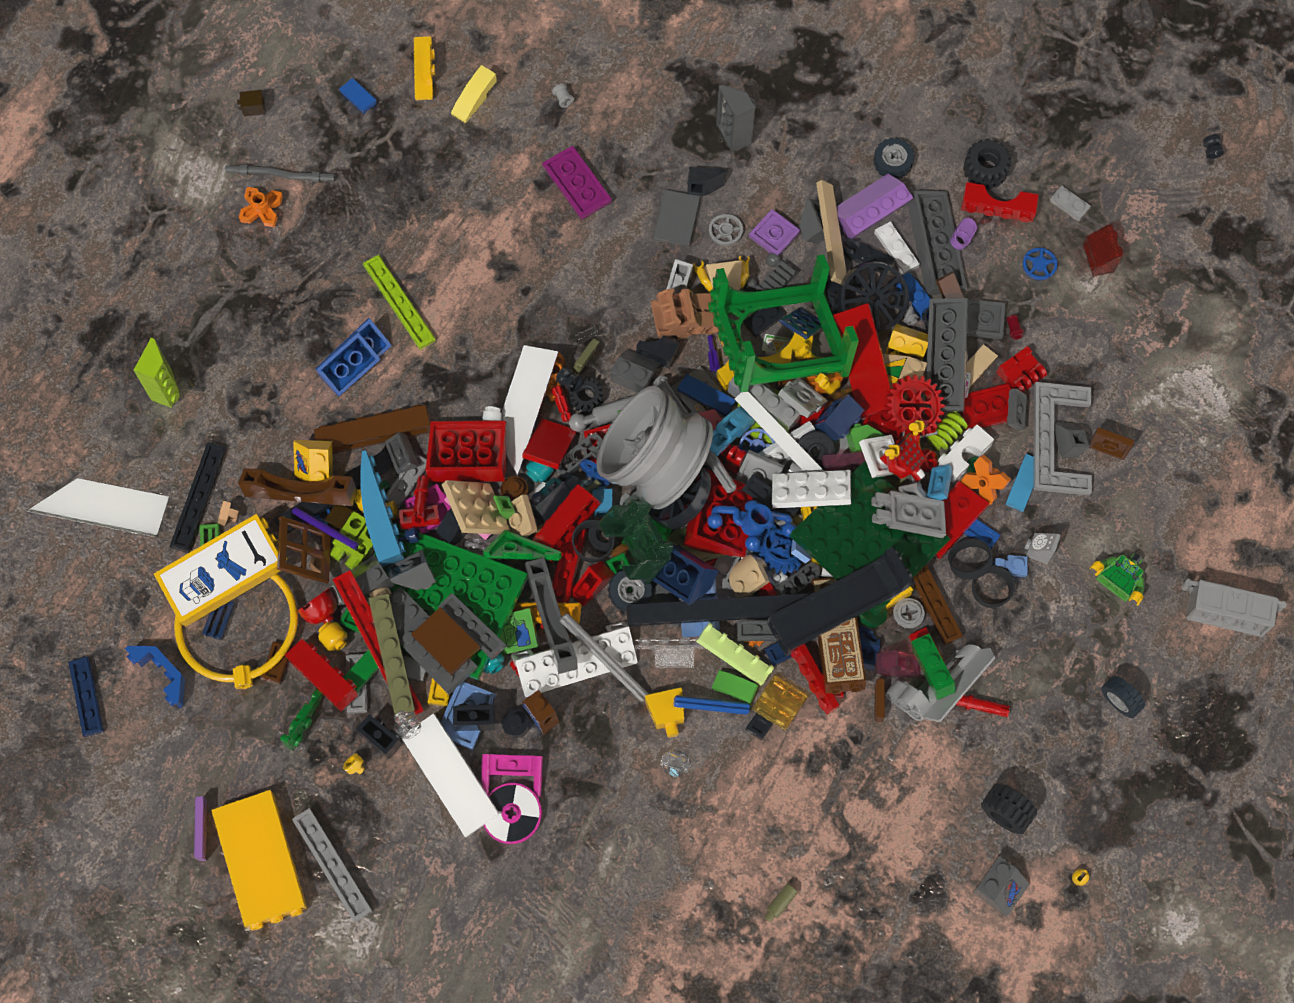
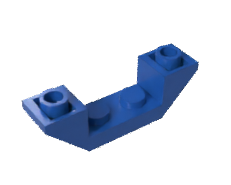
M127 646L125 650L129 654L126 657L134 665L138 663L143 667L152 660L158 668L163 666L167 670L164 674L171 683L163 689L167 694L164 698L171 706L176 704L180 709L183 706L185 678L156 646Z

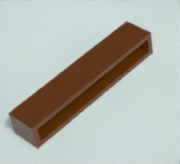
M418 404L408 409H395L390 413H377L372 417H358L354 421H340L331 426L322 425L314 429L316 441H332V452L336 454L385 443V441L398 432L406 434L408 437L430 433V421L426 405Z

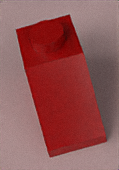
M602 561L589 566L572 589L571 595L582 606H585L605 588L614 573Z

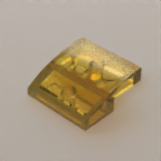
M774 675L752 710L786 731L808 696Z

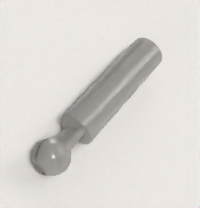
M633 396L595 407L590 415L574 414L569 420L570 428L576 432H581L587 427V424L593 422L598 426L613 422L618 415L617 410H621Z

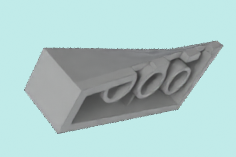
M733 377L729 382L728 393L736 398L740 394V390L735 385ZM768 383L749 386L748 392L789 434L800 421L801 415L790 404L784 402Z

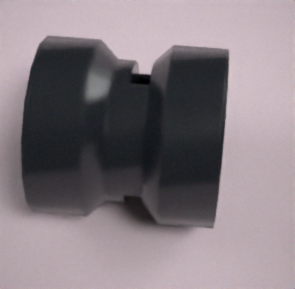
M1209 135L1203 139L1202 142L1206 148L1205 154L1207 159H1216L1223 156L1224 148L1221 146L1222 140L1220 135Z
M564 367L558 372L556 382L565 386L569 392H575L582 384V377L576 373L574 374L569 367Z

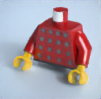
M919 420L909 425V429L913 432L899 438L893 445H889V449L880 457L881 461L888 467L889 472L897 475L900 479L911 475L916 482L925 476V473L919 466L926 460L921 450L919 433L924 430V422Z

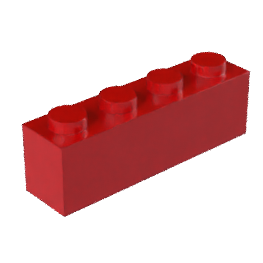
M577 484L563 503L558 506L554 514L545 522L540 531L534 535L532 541L561 552L572 539L575 528L580 523L588 520L601 503Z
M301 639L285 654V657L338 710L342 711L358 696L355 691L356 685L349 678L345 680L342 677L344 674L336 666L332 668L329 665L330 660L324 654L320 656L316 653L318 649L311 642L307 644Z

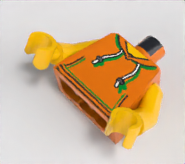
M802 342L797 347L799 355L804 357V361L821 358L815 356L810 351L811 348L806 342ZM840 372L820 373L817 376L804 377L807 384L819 394H833L840 388L842 379L847 378L841 377Z

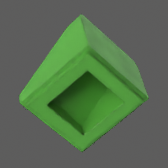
M493 496L500 514L506 520L516 513L508 496Z

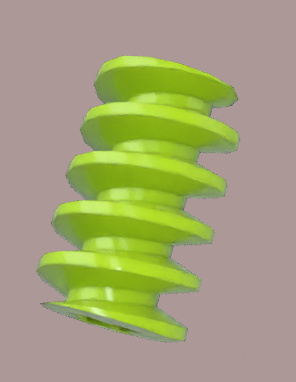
M956 411L950 412L937 425V434L927 436L926 439L934 449L941 450L942 448L947 450V443L953 444L952 438L956 440L958 438L957 433L962 434V428L967 429L968 425Z

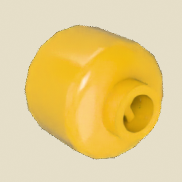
M329 621L320 627L318 639L327 650L333 651L337 649L339 651L345 647L348 635L339 623H331Z

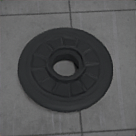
M810 431L804 434L797 442L823 470L834 459V442L822 431ZM818 446L819 454L813 457L811 449Z

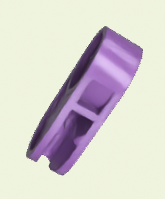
M964 218L956 227L950 239L955 249L962 250L970 243L977 230V224L973 219ZM957 237L962 238L964 244L959 243Z

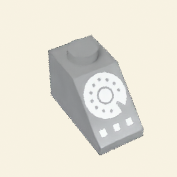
M1035 533L1032 539H1027L1024 547L1027 550L1025 556L1048 564L1055 553L1061 535Z

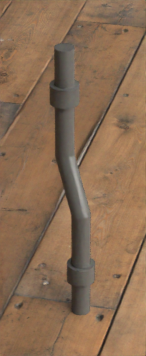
M248 164L225 166L226 173H240V175L269 174L290 180H312V182L317 183L320 181H334V174H320V172L312 171V173H295L271 167L248 166Z

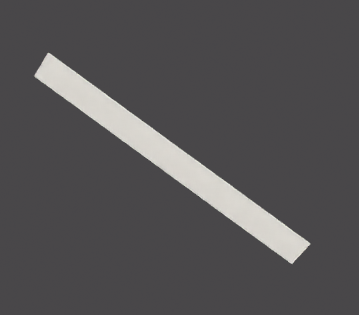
M749 392L740 393L735 398L804 472L824 471Z

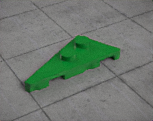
M504 530L483 551L485 558L530 560L544 558L545 560L558 561L562 558L560 551Z
M317 688L312 693L309 704L305 703L291 722L289 735L283 734L280 738L285 747L292 751L301 744L302 734L305 729L310 727L312 723L311 717L323 696Z

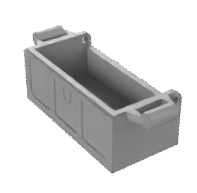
M1187 579L1181 585L1183 591H1190L1186 620L1258 637H1263L1275 626L1276 612L1280 613L1287 606L1285 601H1278L1279 598L1205 580L1198 582Z

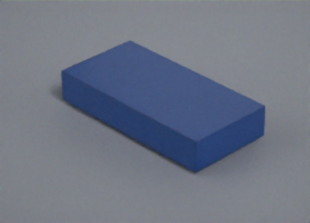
M353 78L339 88L340 92L363 114L377 104L376 99Z
M978 519L964 533L969 538L982 540L989 546L990 550L1001 536Z

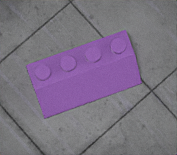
M887 174L836 206L839 226L847 238L854 239L906 206L913 197L904 183Z

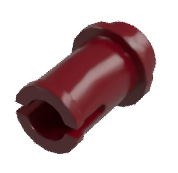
M1011 315L1007 317L1006 321L1010 329V337L1013 340L1021 339L1024 330L1021 329L1018 316Z

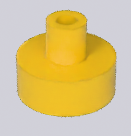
M357 753L352 754L345 761L343 769L349 774L355 772L361 774L364 771V767L361 766L363 758Z

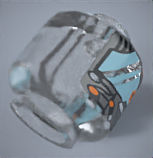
M677 749L665 751L660 763L664 773L677 778L682 777L685 773L688 774L692 762L689 761V755Z

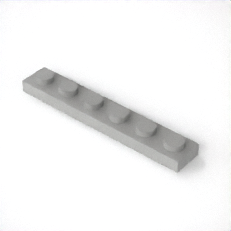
M309 808L292 819L354 923L372 913L373 911L311 809Z

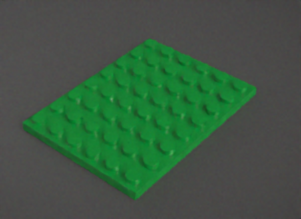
M396 524L399 530L397 538L403 537L404 532L408 529H401V525ZM418 532L419 542L410 544L405 540L402 541L405 552H403L404 558L423 550L436 582L430 588L420 590L393 583L394 587L390 589L392 593L401 587L429 617L453 593L498 638L500 637L528 580V573ZM385 566L383 569L389 577L387 566ZM346 608L339 624L342 627L360 633ZM400 645L401 650L407 652V651ZM481 649L470 658L478 668L468 676L478 681L489 660V657Z

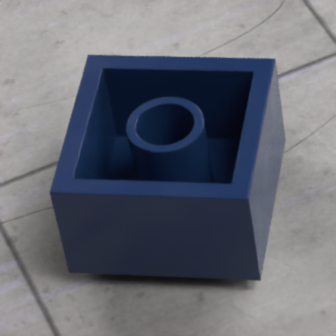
M847 394L834 400L813 424V427L816 431L826 433L832 441H837L840 437L843 439L850 432L848 428L860 421L862 418L860 415L864 409Z

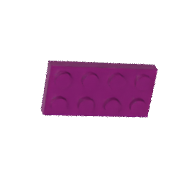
M573 146L542 163L545 171L581 220L612 203L611 197Z

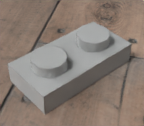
M1062 185L1050 199L1051 203L1078 222L1091 207Z

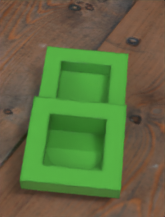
M719 670L712 689L730 695L733 699L751 704L758 685Z

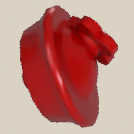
M923 449L922 452L926 460L920 465V468L924 472H930L932 468L937 466L938 458L934 451Z

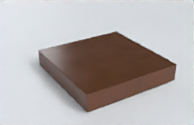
M1098 427L1089 442V448L1124 460L1133 447L1135 440Z

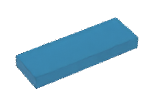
M1028 454L1025 455L1005 503V505L1021 512L1024 511L1033 489V456Z

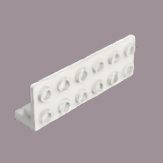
M624 621L605 626V633L592 636L622 668L638 662L629 626ZM579 640L572 642L577 657L578 669L562 674L557 672L550 649L535 654L529 649L512 655L525 697H529L537 690H540L542 693L610 671Z

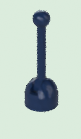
M416 527L406 530L404 536L398 538V541L405 540L410 544L419 542L420 537Z

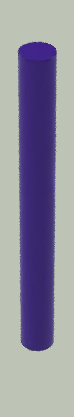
M297 507L293 509L292 514L354 550L358 548L359 543L301 509Z

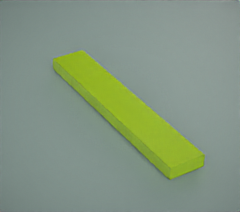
M379 254L364 262V268L419 350L435 342V337Z

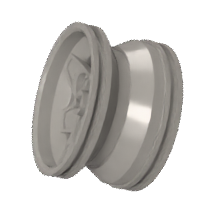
M649 386L633 396L610 425L601 443L597 457L598 474L613 484L636 486L637 495L641 502L653 509H662L677 500L700 472L711 447L713 438L712 424L708 419L696 412L681 415L675 400L668 393L657 386Z

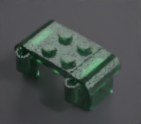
M632 499L627 505L611 506L599 521V526L605 537H625L624 541L637 565H622V569L629 580L647 579L645 585H648L671 559L670 553L673 550V545L670 541L663 540L648 514L650 504Z

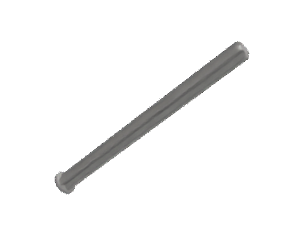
M660 376L655 379L654 386L659 387L675 400L681 415L688 413L668 384L667 377ZM709 450L706 458L707 463L726 492H734L736 484L718 457Z

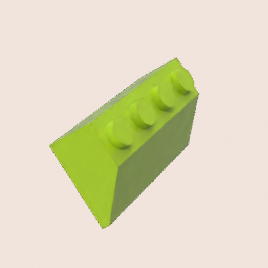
M150 338L134 368V372L152 401L172 408L173 404L179 399L180 391L172 370L154 338Z

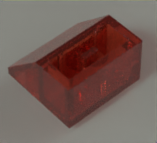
M1108 224L1091 233L1084 240L1083 247L1093 277L1114 273L1120 259L1123 257L1122 247L1117 242V231L1113 229L1112 224Z

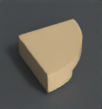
M383 587L374 590L369 595L376 597L388 594L390 597L393 593L389 588Z

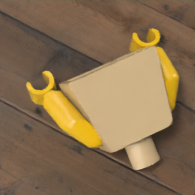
M739 256L738 261L708 264L705 268L703 261H701L700 267L695 266V263H693L694 272L697 273L700 282L710 292L713 289V277H715L716 269L724 268L729 281L728 285L740 291V288L745 286L749 277L750 257L747 256L746 261H743L741 256Z

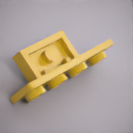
M430 36L414 37L415 100L433 99L432 75H435V64H432V60H435V51L432 49V39Z

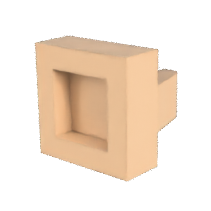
M223 501L217 524L225 526L227 521L236 522L239 511L231 509L230 502Z

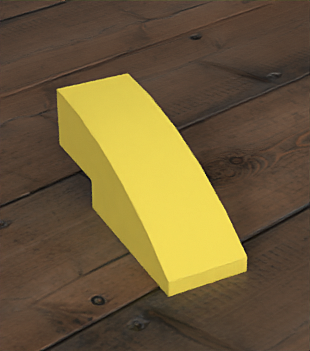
M481 65L464 88L451 114L466 123L487 98L486 94L497 82L496 74Z

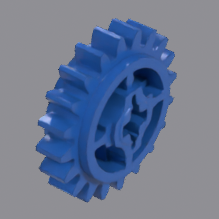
M773 525L771 529H765L761 535L757 536L760 539V547L753 554L758 555V557L766 562L768 571L775 569V573L778 574L781 570L783 575L787 571L793 573L794 569L798 570L803 561L793 554L792 558L790 557L789 550L791 551L793 539L786 537L782 533L783 526L777 529Z

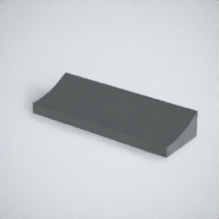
M914 190L911 193L913 199L908 203V209L925 292L928 296L941 294L936 280L950 272L955 274L961 292H964L967 289L960 252L950 242L955 229L947 191Z
M967 298L930 299L926 380L931 379L930 385L937 384L935 390H941L938 396L944 397V399L940 401V404L945 405V407L940 408L942 412L964 411L968 325ZM925 404V407L930 408V405Z

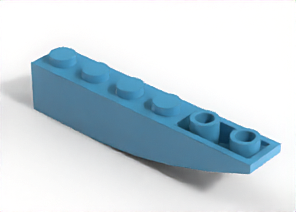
M364 450L362 451L360 471L363 512L378 562L382 567L403 560L405 548L402 541H398L397 535H399V530L396 523L393 524L391 520L394 517L390 506H386L385 501L388 498L385 490L380 488L379 484L382 483L379 473H375L374 466H376L374 457L373 455L369 456L367 451Z

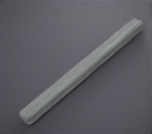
M564 614L560 618V622L640 701H644L645 695L649 694L569 614Z

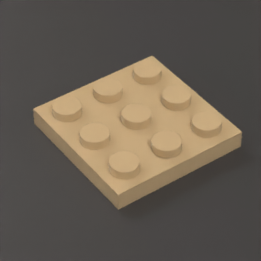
M446 480L442 484L462 533L500 535L504 530L510 531L506 519L497 508L493 498L495 494L490 483Z

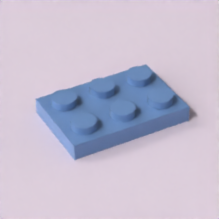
M462 682L455 688L441 720V724L455 744L473 750L481 731H455L453 727V706H458L459 704L478 705L480 703L493 705L496 694L466 682Z

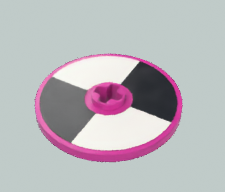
M507 783L498 786L489 793L490 800L500 813L484 825V828L492 838L505 844H518L529 839L537 831L542 818V808L537 795L531 789L522 784ZM514 808V811L517 814L516 816H512V819H510V816L507 815V811H511V809Z

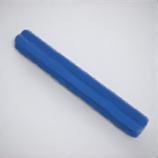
M675 696L673 700L674 707L745 715L750 711V705L743 702Z

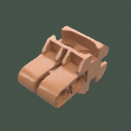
M667 289L656 295L658 300L651 302L659 338L677 335L676 339H684L693 334H714L718 332V328L713 323V314L708 309V302H711V295L709 293L693 294L689 289H682L680 293H674V289Z

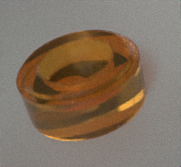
M623 543L612 549L610 554L612 558L629 550L627 543Z

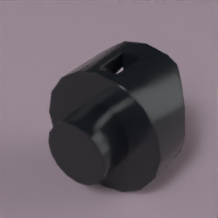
M511 710L504 715L502 728L507 736L520 738L528 733L529 721L526 714L522 711Z

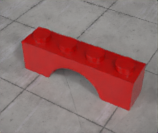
M966 182L961 210L969 213H982L986 216L994 215L1004 219L1033 222L1039 194L1020 191L1018 196L1012 200L999 201L987 193L985 185Z

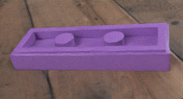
M204 797L195 798L194 857L198 861H206L207 800Z

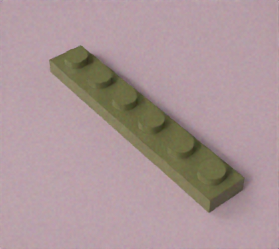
M385 594L368 598L394 715L415 711L389 595Z

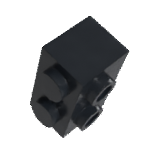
M480 703L478 705L459 704L458 706H453L454 730H495L494 705Z
M369 714L356 730L362 738L389 760L402 745L399 740L400 736L393 729L389 731L385 728L386 724L379 717L374 718Z

